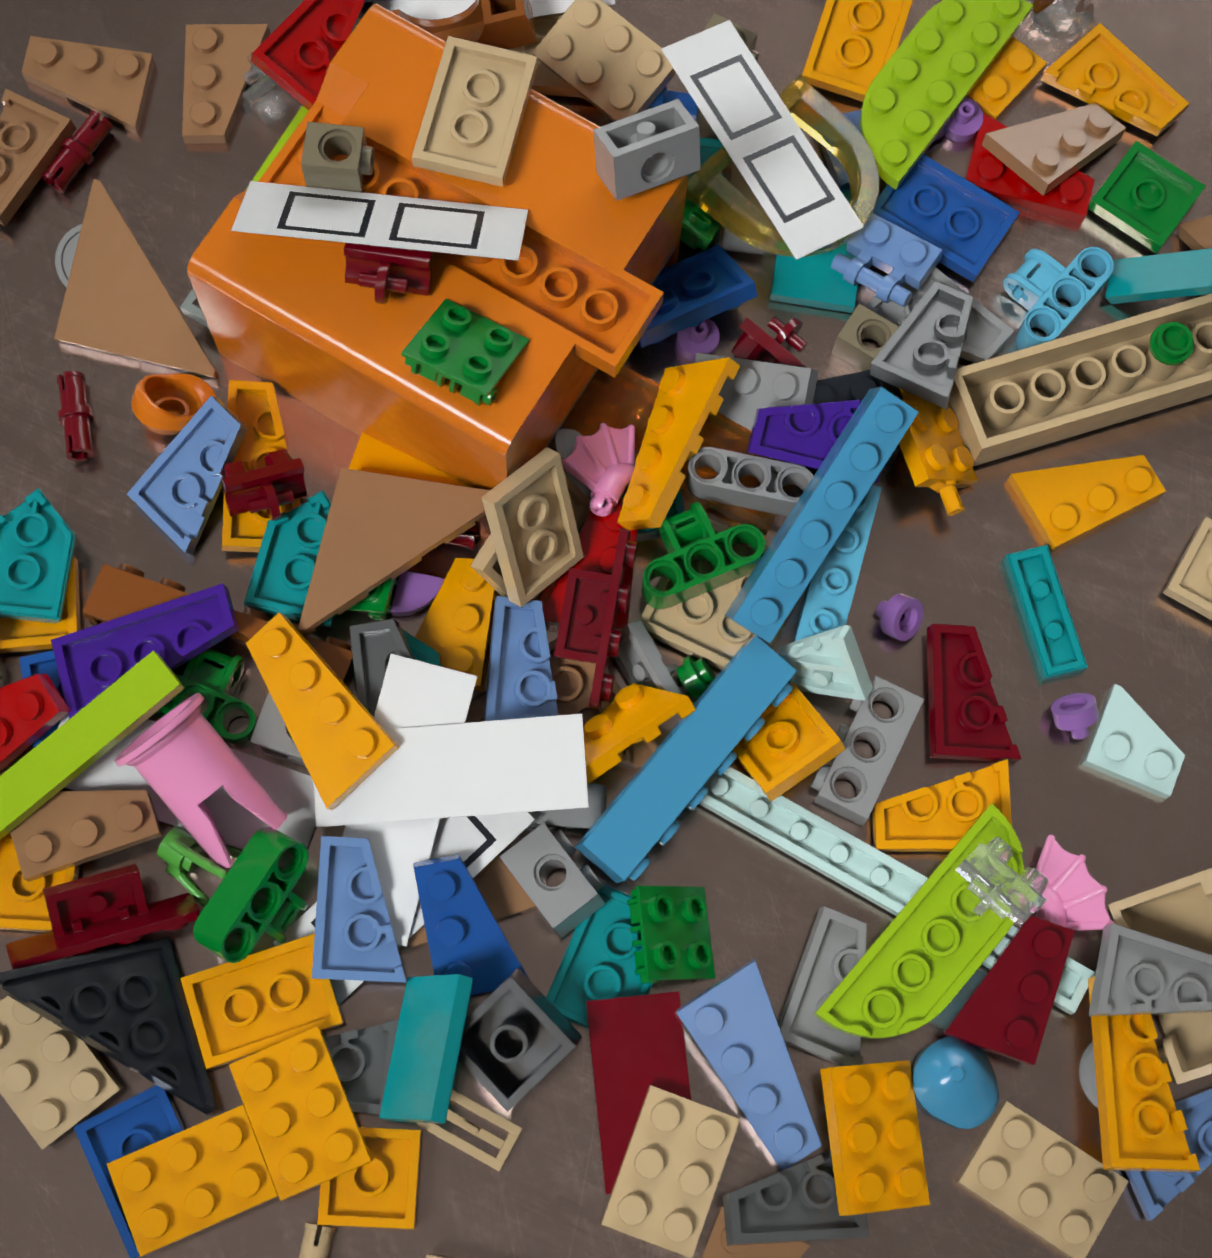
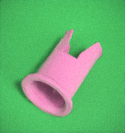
M197 693L174 707L142 732L117 755L114 762L117 766L125 764L127 766H134L212 861L225 870L233 865L230 858L231 854L209 808L203 802L205 799L223 786L233 800L275 830L287 819L288 814L280 810L201 714L202 706L200 704L204 697Z

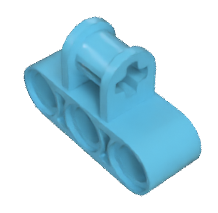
M1099 247L1085 248L1067 268L1042 250L1030 249L1025 254V262L1020 268L1003 279V287L1008 295L1028 310L1016 333L1015 343L1018 350L1063 337L1099 295L1110 277L1114 262L1107 251ZM1082 269L1092 271L1097 277L1087 276ZM1057 298L1067 300L1072 307L1061 305ZM1035 327L1043 330L1047 337L1035 335L1031 328Z

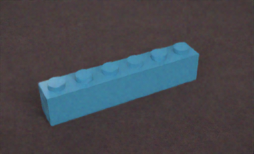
M882 387L869 389L724 616L768 643L772 642L919 411Z
M755 635L746 641L693 704L696 710L677 723L575 848L615 883L623 882L628 877L635 881L650 864L651 859L646 855L658 841L663 846L678 830L680 824L675 819L683 809L688 807L690 810H693L708 793L709 789L704 786L706 781L714 772L719 776L723 774L736 759L737 754L732 751L742 738L749 741L765 723V720L761 717L770 703L777 707L791 692L793 686L788 681L797 670L758 636Z

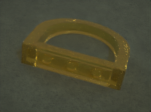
M799 75L779 94V97L798 126L831 151L842 164L850 183V206L864 225L875 208L879 193L878 168L871 148L860 131L813 88L802 75ZM722 146L701 166V170L694 172L688 180L686 197L742 241L772 254L794 257L770 218L756 208L722 176L734 165L731 157ZM858 231L803 257L819 255L834 250L846 243Z

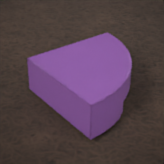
M410 571L400 574L391 609L392 616H410L430 605L440 590L444 578Z

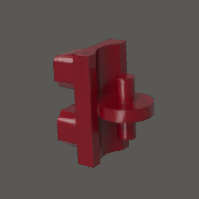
M345 243V283L374 288L376 303L386 304L390 291L429 296L432 286V252Z
M774 316L767 325L778 334L773 339L747 317L739 326L743 334L738 338L731 352L739 359L757 361L766 350L776 359L773 363L806 368V365L785 349L790 344L800 353L807 346L808 342L798 335L803 322L794 317L785 324Z
M281 449L269 452L264 457L265 467L250 470L248 463L242 460L227 463L224 466L225 477L222 478L226 506L230 517L249 511L252 514L267 510L271 521L281 519L279 506L293 503L294 499L307 496L304 481L305 471L301 458L292 459L287 450Z

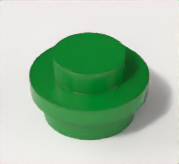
M1168 322L1159 325L1153 331L1149 338V349L1153 357L1159 362L1171 366L1179 365L1185 362L1192 354L1194 340L1191 331L1184 324Z
M688 655L683 658L684 664L677 667L676 671L685 689L692 697L697 698L702 695L716 676L704 658L701 657L697 660L692 655Z

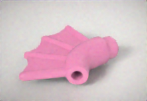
M602 423L594 435H578L571 454L561 459L563 468L591 490L589 508L598 516L604 517L611 514L613 506L618 504L625 488L629 486L635 467V427L631 424L623 429H615L607 426L606 423Z
M1049 835L1046 838L1034 874L1026 880L1025 896L1035 906L1036 917L1075 931L1103 930L1104 926L1111 923L1115 924L1106 909L1105 902L1108 889L1091 876L1086 866V856L1083 854L1078 856L1064 850L1053 835Z

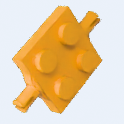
M900 389L903 397L902 401L919 411L899 442L915 487H929L939 493L947 516L957 515L963 512L965 507L956 488H966L978 481L973 469V457L964 446L958 430L959 422L957 416L949 407V404L946 410Z

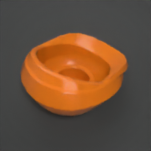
M152 374L145 376L136 385L132 395L131 406L137 419L148 430L160 435H175L184 428L210 396L216 397L209 384L191 374Z

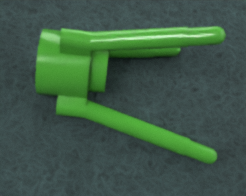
M178 826L174 827L162 840L157 851V857L168 863L165 872L176 878L204 908L210 900L209 897L185 871L187 870L192 873L200 866L221 879L226 877L227 872L205 857L206 852L191 834ZM227 845L231 854L230 857L237 859L242 850Z

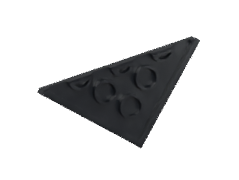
M170 936L0 972V991L202 1113L207 1115L218 1109L180 979L181 974Z

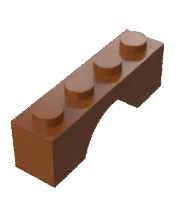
M475 0L468 9L457 15L433 20L412 17L400 9L391 11L445 42L448 36L503 49H512L537 42L532 6L529 0Z

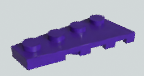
M222 583L52 639L51 643L65 702L70 709L68 713L69 719L153 650L161 656L173 671L237 632L239 627L228 587Z

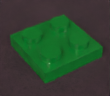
M1136 140L1092 198L1088 209L1157 254L1206 186Z

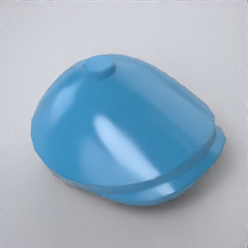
M945 1037L927 1045L917 1056L912 1074L913 1088L917 1099L931 1115L952 1126L963 1129L977 1127L991 1117L999 1102V1090L993 1067L980 1047L952 1037Z

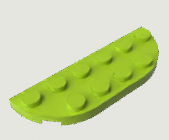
M942 0L928 10L870 84L860 111L859 129H861L865 145L864 153L872 168L888 185L895 190L900 186L957 111L959 105L966 99L1030 15L1033 4L1026 0Z
M992 803L986 808L813 1014L815 1017L845 1034L863 1038H889L903 1035L922 1027L948 1006L1008 933L1016 921L1024 902L1027 881L1025 880L1021 854L1023 852L1022 846L1013 827L999 809Z

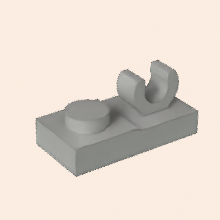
M638 620L627 624L621 630L622 638L618 658L614 657L629 686L635 683L685 695L688 692L685 687H677L671 677L676 672L677 665L669 664L665 666L654 640L647 632L642 621Z

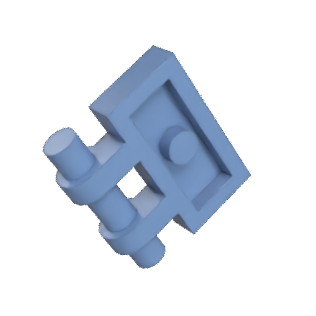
M869 212L862 221L864 228L854 232L847 242V252L856 257L851 260L838 253L832 261L831 268L843 274V280L854 286L859 283L876 292V298L885 303L893 301L902 307H906L913 293L902 287L905 282L920 290L942 259V249ZM873 265L889 275L883 277L869 268Z

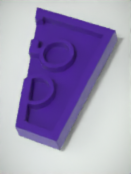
M862 400L758 408L747 453L818 470ZM880 474L878 475L874 483L879 482Z

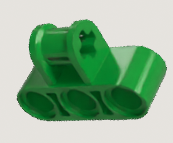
M698 501L691 503L690 509L669 518L665 517L661 527L658 528L668 554L653 560L646 566L642 579V597L653 608L667 609L751 574L763 556L765 549L764 535L758 528L748 524L736 525L716 534L702 505ZM738 543H746L752 547L755 554L749 557H741L733 551L732 546ZM696 560H706L713 565L714 571L709 574H699L692 568L691 564ZM662 576L670 579L674 587L669 591H658L653 588L650 582L654 578Z
M210 647L189 660L182 676L175 674L185 689L155 712L153 716L161 718L189 697L200 693L204 700L208 702L207 709L202 715L224 742L236 749L251 747L250 740L258 717L249 704L232 697L243 674L245 657L236 655L233 658ZM237 716L249 718L246 730L238 734L228 732V725L233 718Z
M263 827L256 831L198 916L193 930L197 943L230 963L240 962L252 952L263 933L284 944L287 939L285 932L299 911H305L309 906L307 902L291 892L308 864L309 853L306 846L272 827Z

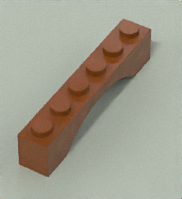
M103 563L82 613L91 624L98 625L189 595V593L185 592L186 588L183 585L170 579L161 578L158 583L143 578L144 572L133 566L120 563L118 568ZM244 607L242 612L234 610L239 630L230 635V637L246 644L268 623L269 617L262 612ZM292 623L298 630L299 625ZM302 634L349 688L353 680L354 671L352 646L333 637H327L324 642Z

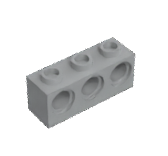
M876 675L871 681L873 689L867 700L852 699L849 709L856 713L850 726L841 723L836 733L846 750L834 757L831 766L824 764L820 767L811 785L812 788L818 790L813 801L814 804L861 827L868 820L924 701L923 698ZM876 701L888 703L893 710V717L890 719L878 717L872 709V703ZM866 740L871 743L875 750V757L865 759L858 756L854 750L853 742ZM839 779H846L852 782L856 788V797L845 799L839 796L835 791L834 782Z

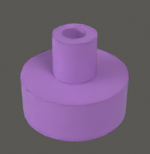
M966 98L959 105L957 111L946 124V138L954 142L963 143L972 140L976 136L983 123V112L975 101Z
M706 319L700 325L688 327L677 332L676 345L679 353L685 359L695 362L696 353L714 355L718 349L720 339L718 327L712 320Z
M896 594L888 602H880L876 614L880 617V626L884 634L900 641H906L912 638L919 630L924 610L919 600L905 594Z
M1088 693L1069 694L1057 699L1051 705L1055 726L1058 729L1070 731L1073 739L1088 737L1090 734L1088 727L1099 719L1096 698Z

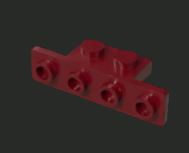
M620 528L612 575L569 568L554 657L596 664L589 701V708L601 710L602 701L610 702L613 691L614 675L607 674L610 656L618 658L622 631L615 630L618 612L626 613L630 586H624L623 579L625 568H634L638 544L637 542L630 541L631 533L629 529Z
M136 864L42 889L52 931L6 944V949L13 970L68 956L75 957L93 953L99 947L114 943H133L140 940L145 934L163 929L167 931L179 930L187 926L189 922L197 920L200 912L190 893L146 904L139 869Z

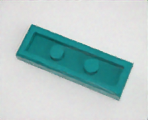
M1212 248L1113 260V271L1108 279L1105 298L1111 304L1212 294Z
M1048 545L1005 555L1003 562L1042 682L1085 671L1088 666Z

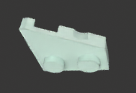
M843 625L782 645L777 653L797 670L788 683L791 684L793 682L802 692L866 701L873 689L851 626Z
M1114 684L1107 695L1082 765L1167 799L1172 794L1185 755L1121 686Z

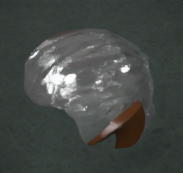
M1029 0L1033 4L1031 18L1035 23L1036 29L1040 35L1053 41L1069 42L1080 39L1087 35L1094 25L1095 7L1093 3L1084 8V0Z

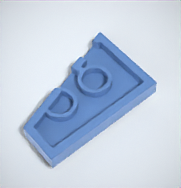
M214 396L208 398L127 493L176 545L187 554L194 553L223 486L222 478L225 477L224 466L234 461L248 428L219 398Z
M321 836L312 978L406 983L368 838Z
M1212 1087L1174 1102L1176 1109L1182 1110L1188 1130H1184L1190 1153H1196L1200 1171L1187 1173L1125 1170L1146 1221H1152L1164 1210L1163 1207L1180 1192H1184L1196 1181L1195 1178L1212 1164Z

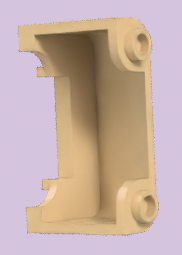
M1212 868L1108 904L1111 912L1109 916L1116 925L1212 955ZM1212 1012L1157 1014L1165 1033V1037H1163L1164 1047L1158 1049L1161 1062L1167 1063L1170 1075H1174L1177 1085L1212 1074Z

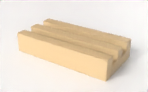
M453 1089L450 1100L509 1132L504 1141L448 1109L446 1118L448 1121L500 1149L496 1158L434 1123H417L419 1127L499 1172L523 1130L521 1127Z

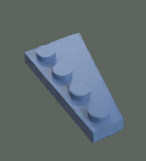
M497 596L495 599L483 721L558 715L555 681L552 679L549 661L550 651L541 601L530 600L523 607H520L510 602L508 597Z
M754 958L678 1008L676 1013L782 1171L820 1148L822 1143L763 983L756 959Z

